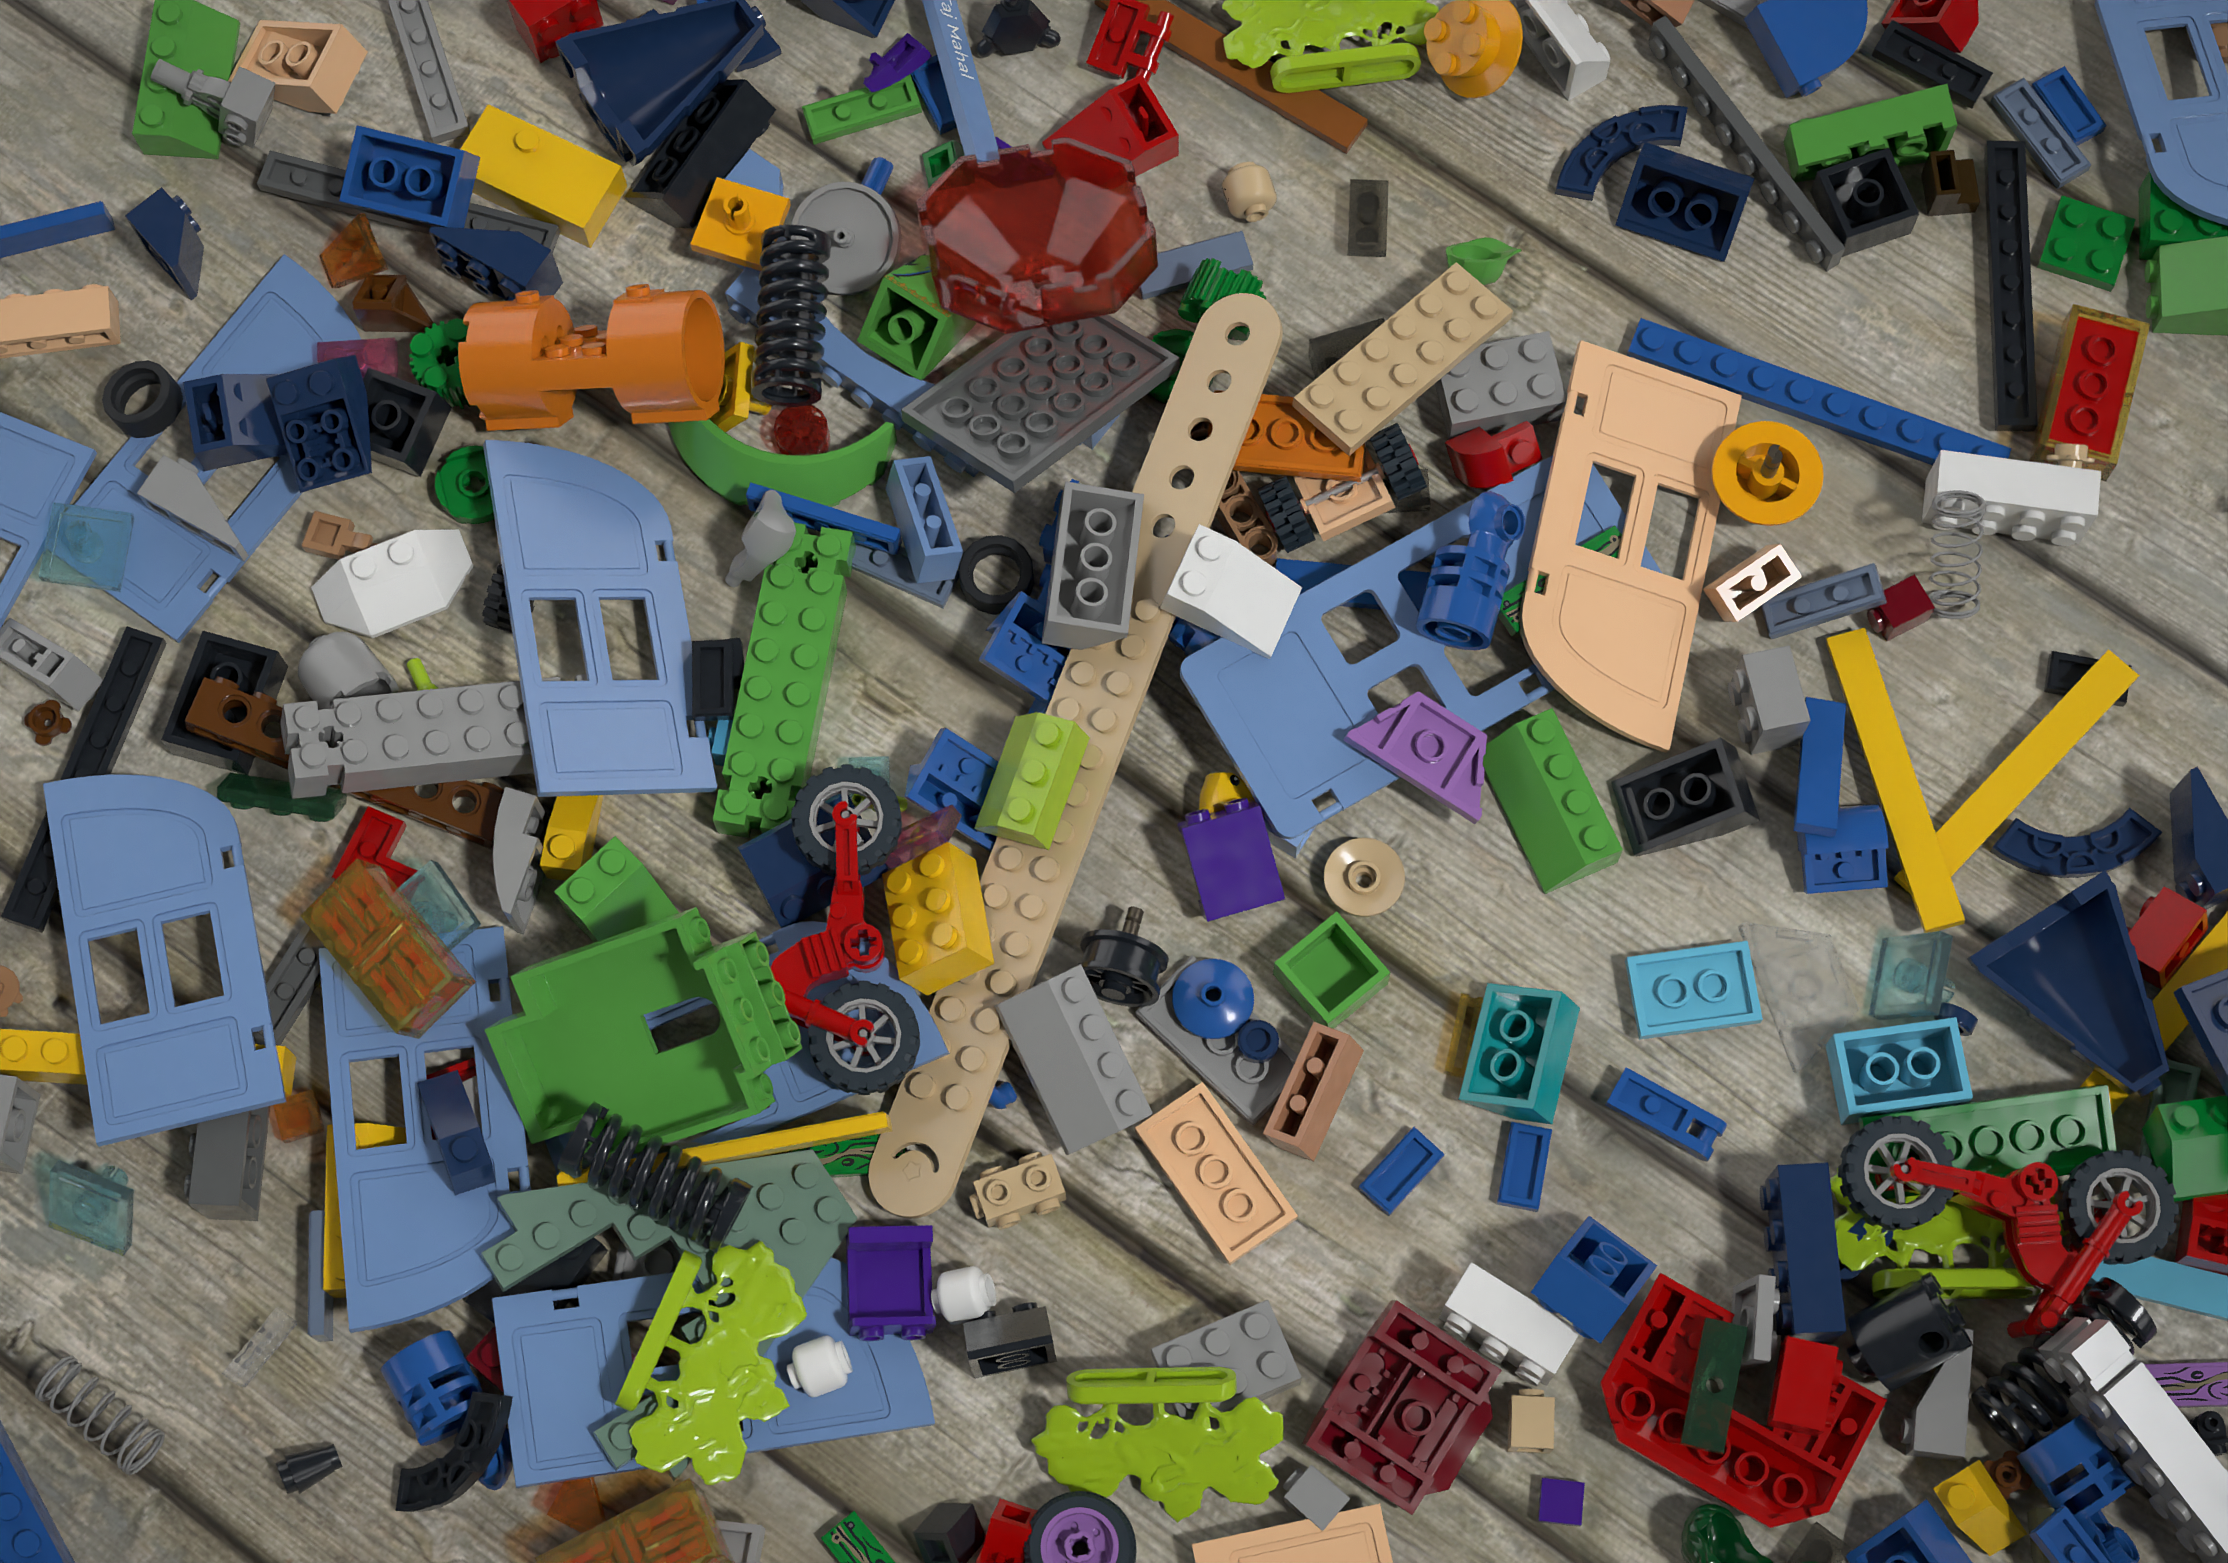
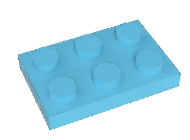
M1748 941L1631 956L1625 960L1639 1040L1760 1024L1763 1020Z

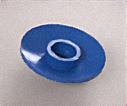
M1221 959L1201 960L1190 965L1178 977L1172 995L1173 1009L1181 1025L1190 1033L1205 1039L1226 1038L1238 1032L1251 1016L1254 1006L1252 984L1247 975L1231 962ZM1210 989H1216L1221 993V998L1215 1002L1209 1001L1205 996L1206 992Z

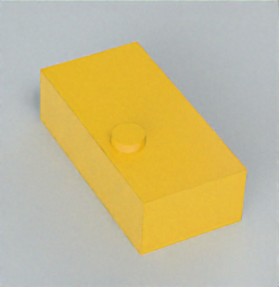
M490 104L486 106L460 149L480 157L472 193L520 216L558 225L561 235L588 248L592 247L627 188L625 176L620 165Z

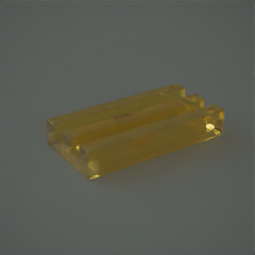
M1461 993L1443 1074L1464 1078L1484 998L1478 996L1473 998L1469 997V994ZM1468 1006L1475 1009L1462 1068L1454 1067Z

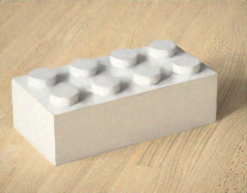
M1941 450L1926 478L1922 523L1933 524L1931 519L1938 514L1932 508V500L1935 496L1947 491L1962 490L1978 494L1985 501V514L1978 521L1983 526V535H1993L1995 533L2009 534L2014 539L2029 541L2035 538L2047 539L2059 546L2079 544L2098 516L2101 471ZM1948 498L1937 503V506L1951 511H1969L1979 507L1976 503L1964 498ZM1978 514V515H1976V516H1974V517H1972V518L1976 519V518L1979 517L1980 514ZM1945 516L1935 519L1936 522L1946 525L1971 522V520L1965 518L1955 519ZM1976 523L1962 527L1964 529H1972L1975 534L1979 535L1980 533L1979 526ZM1933 524V527H1934V528H1937V529H1940V530H1953V529H1955V528H1942V527H1938V526H1936L1935 524Z

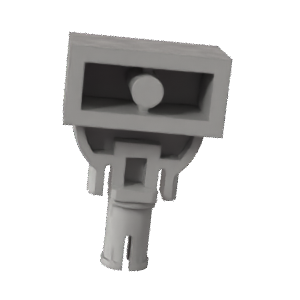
M162 59L157 61L151 74V81L182 94L183 104L190 106L192 103L199 106L204 112L219 120L218 132L223 134L225 140L236 146L242 147L245 144L254 148L272 112L275 82L240 66L232 82L216 77H208L204 75V71L201 69L193 70L192 73H189Z

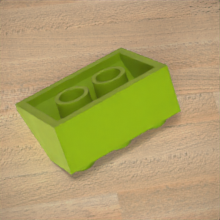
M1040 712L1015 716L974 828L980 832L1049 850L1090 737L1075 721Z

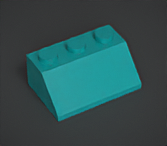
M1487 983L1459 1100L1515 1120L1552 1124L1580 1007L1562 991Z

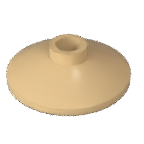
M1355 838L1342 843L1331 853L1325 865L1324 885L1329 898L1339 909L1354 916L1371 917L1387 911L1398 901L1404 888L1405 871L1401 859L1390 846L1373 838ZM1365 875L1370 878L1371 884L1367 887H1361L1356 883L1357 877Z

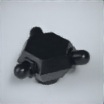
M999 0L995 4L982 30L984 36L977 44L976 52L979 56L985 58L989 57L994 51H1000L1006 55L1033 51L1037 48L1038 44H1044L1053 48L1060 44L1061 37L1057 31L1050 29L1049 23L1051 21L1031 0Z

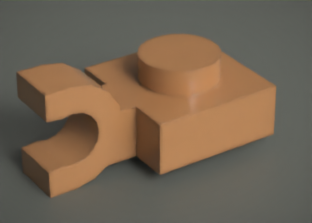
M314 511L302 543V548L308 553L340 560L344 557L346 550L354 554L377 544L372 543L373 537L371 535L353 532L355 525L350 519Z

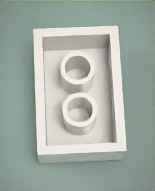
M1472 1262L1449 1297L1439 1319L1446 1322L1443 1328L1450 1334L1461 1340H1465L1467 1336L1482 1345L1479 1350L1485 1356L1498 1363H1501L1503 1359L1518 1368L1515 1373L1534 1386H1537L1539 1382L1546 1386L1549 1384L1579 1336L1573 1325L1546 1310Z

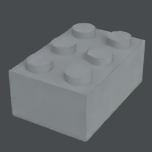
M1549 331L1481 344L1435 383L1448 440L1479 426L1488 434L1507 430L1525 421H1528L1533 426L1560 421L1567 400Z
M1269 1300L1151 1348V1356L1156 1368L1225 1367L1232 1369L1236 1373L1237 1392L1226 1401L1211 1403L1221 1413L1232 1411L1240 1402L1247 1398L1257 1397L1260 1401L1268 1399L1300 1385L1302 1379ZM1171 1403L1176 1415L1185 1420L1193 1419L1194 1413L1199 1406V1403ZM1209 1417L1210 1423L1217 1420V1418Z

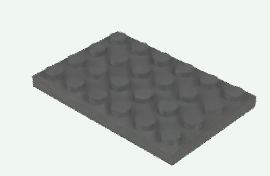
M1066 290L901 409L902 421L1005 488L1016 493L1180 369L1179 357Z

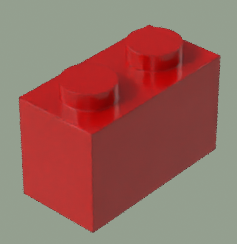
M2165 886L2156 897L2150 896L2145 901L2140 910V918L2132 928L2127 927L2131 944L2136 949L2143 980L2161 990L2208 929L2207 910Z
M1787 1336L1781 1342L1766 1426L1815 1437L1822 1434L1825 1427L1831 1428L1836 1409V1403L1829 1401L1832 1385H1839L1843 1369V1360L1837 1359L1839 1347Z

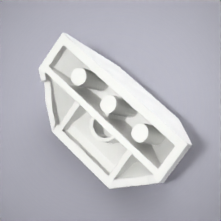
M459 529L413 530L341 558L311 588L325 624L375 638L448 609L466 575L473 568V563Z

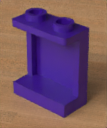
M1247 798L1226 802L1224 804L1225 810L1211 814L1208 809L1190 812L1185 815L1186 821L1177 823L1179 832L1184 840L1200 898L1198 900L1200 910L1207 922L1285 899L1261 807L1255 801L1248 802Z
M932 1225L848 1228L846 1235L849 1336L859 1335V1340L870 1342L883 1340L884 1335L901 1334V1339L913 1341L925 1339L926 1334L933 1333L936 1326V1316H933L931 1300Z

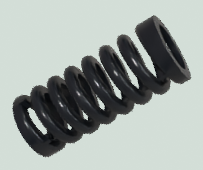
M779 225L766 229L761 237L762 252L760 254V265L763 269L759 273L758 281L761 286L757 296V303L760 309L756 313V323L759 328L755 332L754 340L758 347L754 351L753 356L756 368L752 372L751 394L754 398L767 404L802 407L817 403L821 400L822 396L821 377L823 375V367L816 361L824 356V347L817 341L823 339L826 333L825 327L819 322L825 319L827 315L826 307L820 302L824 301L828 296V289L822 283L829 278V269L822 263L830 258L831 238L825 232L813 227ZM784 236L786 238L785 241H780L777 243L774 241L779 237ZM791 236L807 237L809 240H791ZM777 258L780 261L774 262L773 259ZM774 297L778 300L772 301L771 298ZM774 317L776 320L771 321L769 318ZM772 336L777 339L770 340L768 337ZM772 356L777 359L769 360L767 357ZM782 385H784V386H792V389H790V388H785V387H781V386H782Z
M594 1101L573 1132L560 1158L557 1169L573 1178H578L590 1168L588 1173L590 1187L598 1189L610 1179L608 1194L613 1199L623 1197L630 1189L628 1195V1205L633 1210L641 1209L650 1200L648 1215L654 1221L662 1219L670 1210L668 1226L671 1230L679 1231L690 1221L688 1228L690 1240L698 1242L706 1236L702 1246L717 1254L736 1222L753 1186L739 1178L731 1179L710 1208L723 1174L720 1168L713 1167L689 1199L703 1164L700 1157L694 1156L688 1161L668 1190L683 1153L682 1148L677 1145L670 1148L648 1180L663 1139L658 1135H653L628 1169L643 1132L642 1127L638 1124L630 1127L621 1143L607 1160L623 1118L619 1114H613L598 1137H592L591 1135L598 1118L604 1120L609 1109ZM713 1227V1230H712V1232H711V1236L707 1235V1233H708V1232L711 1230V1228Z
M2102 1277L2092 1289L2085 1292L2082 1303H2075L2069 1306L2066 1311V1318H2060L2050 1333L2043 1332L2038 1334L2033 1342L2034 1347H2025L2019 1351L2017 1362L2005 1363L2001 1368V1377H1990L1984 1387L1981 1385L1971 1394L1972 1402L1982 1418L1998 1436L2014 1449L2024 1452L2042 1437L2035 1428L2031 1430L2013 1411L2016 1406L2039 1430L2048 1432L2053 1426L2050 1416L2031 1395L2020 1387L2017 1378L2025 1381L2037 1398L2053 1414L2065 1417L2069 1413V1406L2065 1399L2045 1378L2036 1372L2033 1363L2041 1366L2059 1390L2070 1399L2073 1395L2069 1390L2071 1387L2066 1380L2059 1383L2047 1372L2043 1365L2046 1360L2038 1349L2074 1317L2089 1318L2091 1322L2095 1319L2110 1320L2131 1347L2129 1351L2132 1355L2135 1352L2134 1346L2117 1324L2133 1338L2132 1341L2140 1349L2156 1336V1325L2147 1310L2127 1289L2113 1279ZM2098 1304L2107 1307L2115 1320L2112 1321L2101 1313ZM2000 1392L2012 1399L2013 1402L2009 1406L2004 1403Z

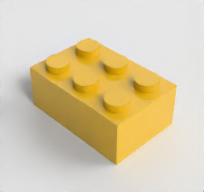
M946 842L882 874L898 975L901 981L928 996L994 964L975 858L950 842Z

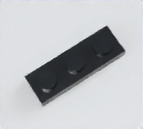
M1894 20L1890 22L1872 53V57L1931 88L1947 84L1950 97L1973 109L1993 72Z

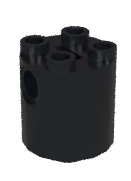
M1932 1272L1916 1278L1848 1317V1325L1856 1342L1847 1348L1852 1363L1861 1376L1864 1378L1867 1376L1877 1377L1890 1392L1973 1346L1970 1337L1962 1327L1966 1325L1962 1314L1953 1302L1946 1305L1940 1296L1944 1294L1943 1289Z

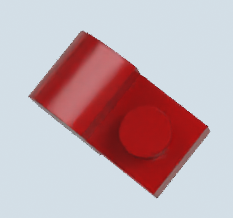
M1528 421L1493 436H1490L1479 426L1445 442L1455 476L1465 485L1474 488H1490L1514 481L1512 473L1543 460L1533 425Z
M1000 1498L991 1516L983 1548L975 1563H1025L1024 1547L1026 1546H1024V1543L1027 1541V1537L1031 1535L1032 1527L1030 1521L1038 1510Z

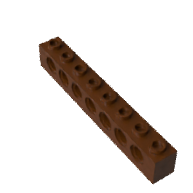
M204 677L185 719L187 731L288 770L290 754H285L282 735L278 738H269L262 732L263 728L269 723L277 722L281 724L283 708L276 705L277 700L260 692H254L253 696L238 690L239 686L236 683L222 677H216L215 681ZM239 707L247 712V716L239 723H231L224 718L225 713L231 708ZM463 780L435 783L434 785L437 787L438 792L431 798L418 796L415 792L416 786L351 792L348 794L491 849L494 843L495 825L504 789L489 782H482L480 786ZM340 784L328 785L341 791ZM459 797H468L474 801L476 807L469 813H460L453 807V802Z

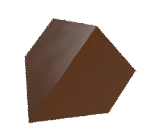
M368 274L352 301L353 310L365 332L425 333V328L431 329L434 323L408 285L406 275Z

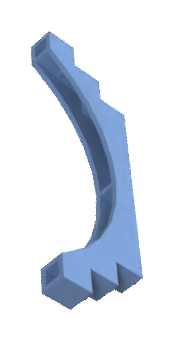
M751 149L748 150L725 178V180L783 196L784 185L780 169ZM784 236L779 237L777 242L785 241L786 238ZM777 258L773 259L774 262L780 261ZM733 263L738 268L743 269V271L725 292L729 306L728 311L740 323L746 325L749 322L759 328L756 323V313L760 309L757 303V296L761 290V286L758 283L761 271ZM774 297L771 298L772 301L778 300ZM774 317L769 318L771 321L776 320ZM827 317L819 322L825 327L826 333L823 339L817 341L824 347V356L816 362L823 367L822 378L827 383L836 388L841 385L851 392V397L860 406L866 409L873 407L882 414L881 416L885 422L893 423L896 430L903 428L913 435V440L924 450L930 452L934 449L944 456L943 459L946 464L956 472L962 473L966 471L971 476H976L979 470L902 421L901 409L935 384L904 375L866 354L835 328ZM772 336L768 337L770 340L777 339ZM1120 414L1082 443L1093 450Z

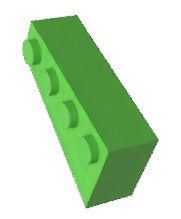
M1944 84L1813 119L1805 118L1789 125L1783 143L1791 177L1796 183L1815 180L1817 171L1886 148H1890L1898 167L1925 163L1930 152L1947 150L1957 128V121L1948 85Z

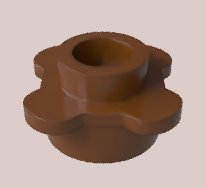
M48 700L44 704L37 705L24 718L25 725L36 734L35 741L41 746L51 744L54 737L61 733L67 734L72 728L71 720L63 716L60 711L61 705L56 700ZM46 720H51L49 726H45Z
M2012 1450L2004 1452L2002 1458L1996 1461L1987 1460L1983 1463V1466L2005 1500L2010 1497V1493L2018 1489L2025 1491L2032 1484L2031 1477L2024 1472L2020 1461L2016 1457L2019 1454ZM2004 1471L2009 1472V1479L2003 1478Z

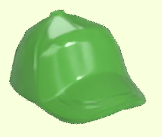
M1484 237L1448 246L1445 251L1448 269L1457 262L1481 284L1488 285L1495 283L1501 277L1508 259L1521 252L1522 249L1513 248L1494 238Z

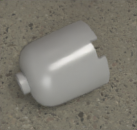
M334 632L315 638L299 660L298 677L311 700L317 701L318 710L332 709L333 699L398 693L399 690L395 679L360 637L348 632Z

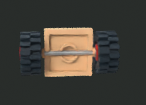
M1398 423L1377 432L1370 438L1381 466L1379 462L1374 463L1366 447L1361 482L1293 476L1303 497L1300 499V504L1286 476L1257 489L1267 510L1265 512L1275 533L1277 532L1287 553L1316 540L1303 511H1305L1306 515L1311 514L1324 542L1394 509V503L1382 480L1386 478L1384 473L1398 501L1427 488L1425 479L1418 466L1417 458L1410 444L1407 443Z

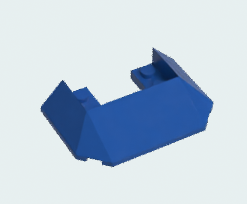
M1021 591L1018 592L986 629V631L992 634V637L978 661L1035 697L1027 714L1036 712L1045 714L1071 648L1042 644L1046 607ZM941 728L922 762L910 765L904 797L989 852L992 851L997 836L977 831L974 827L996 771L998 761L949 729Z

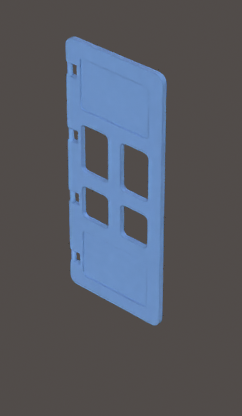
M1553 455L1514 476V481L1500 484L1489 490L1504 496L1511 504L1517 505L1525 516L1524 533L1518 540H1514L1513 544L1508 548L1505 562L1509 565L1510 569L1505 592L1528 578V567ZM1592 464L1575 543L1578 546L1585 544L1614 525L1622 534L1626 519L1625 513L1594 464ZM1476 498L1300 594L1270 659L1222 637L1189 655L1182 662L1179 673L1183 683L1255 801L1260 805L1269 824L1279 837L1294 839L1401 778L1343 739L1350 730L1360 727L1378 715V712L1368 698V690L1409 667L1418 668L1441 706L1480 731H1484L1542 696L1556 690L1541 674L1536 665L1533 664L1484 693L1472 696L1444 654L1446 646L1426 638L1417 630L1416 621L1419 612L1398 580V574L1435 554L1439 547L1451 545L1462 538H1470L1469 514ZM1645 546L1641 567L1662 573ZM1368 592L1376 599L1397 633L1398 640L1356 664H1349L1323 625L1321 617L1362 593ZM1535 674L1542 685L1525 694L1519 683ZM1330 791L1336 803L1318 812L1312 800Z

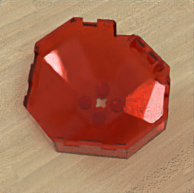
M1068 137L1051 140L1052 149L1032 153L1030 152L1029 144L999 149V159L977 163L975 154L959 157L916 201L920 237L940 307L1005 334L1116 313L1158 267L1156 230L1153 221L1149 220L1147 204L1141 187L1136 183L1132 161ZM1048 280V284L1042 285L1039 289L1035 288V283Z

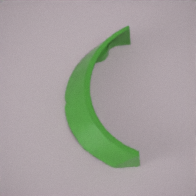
M710 419L707 421L668 422L675 445L687 466L712 491L737 505H748L746 493L751 482L822 505L834 507L839 505L841 500L854 495L870 484L872 486L884 475L897 442L895 425L886 422L863 439L834 451L814 455H783L746 445L721 430Z

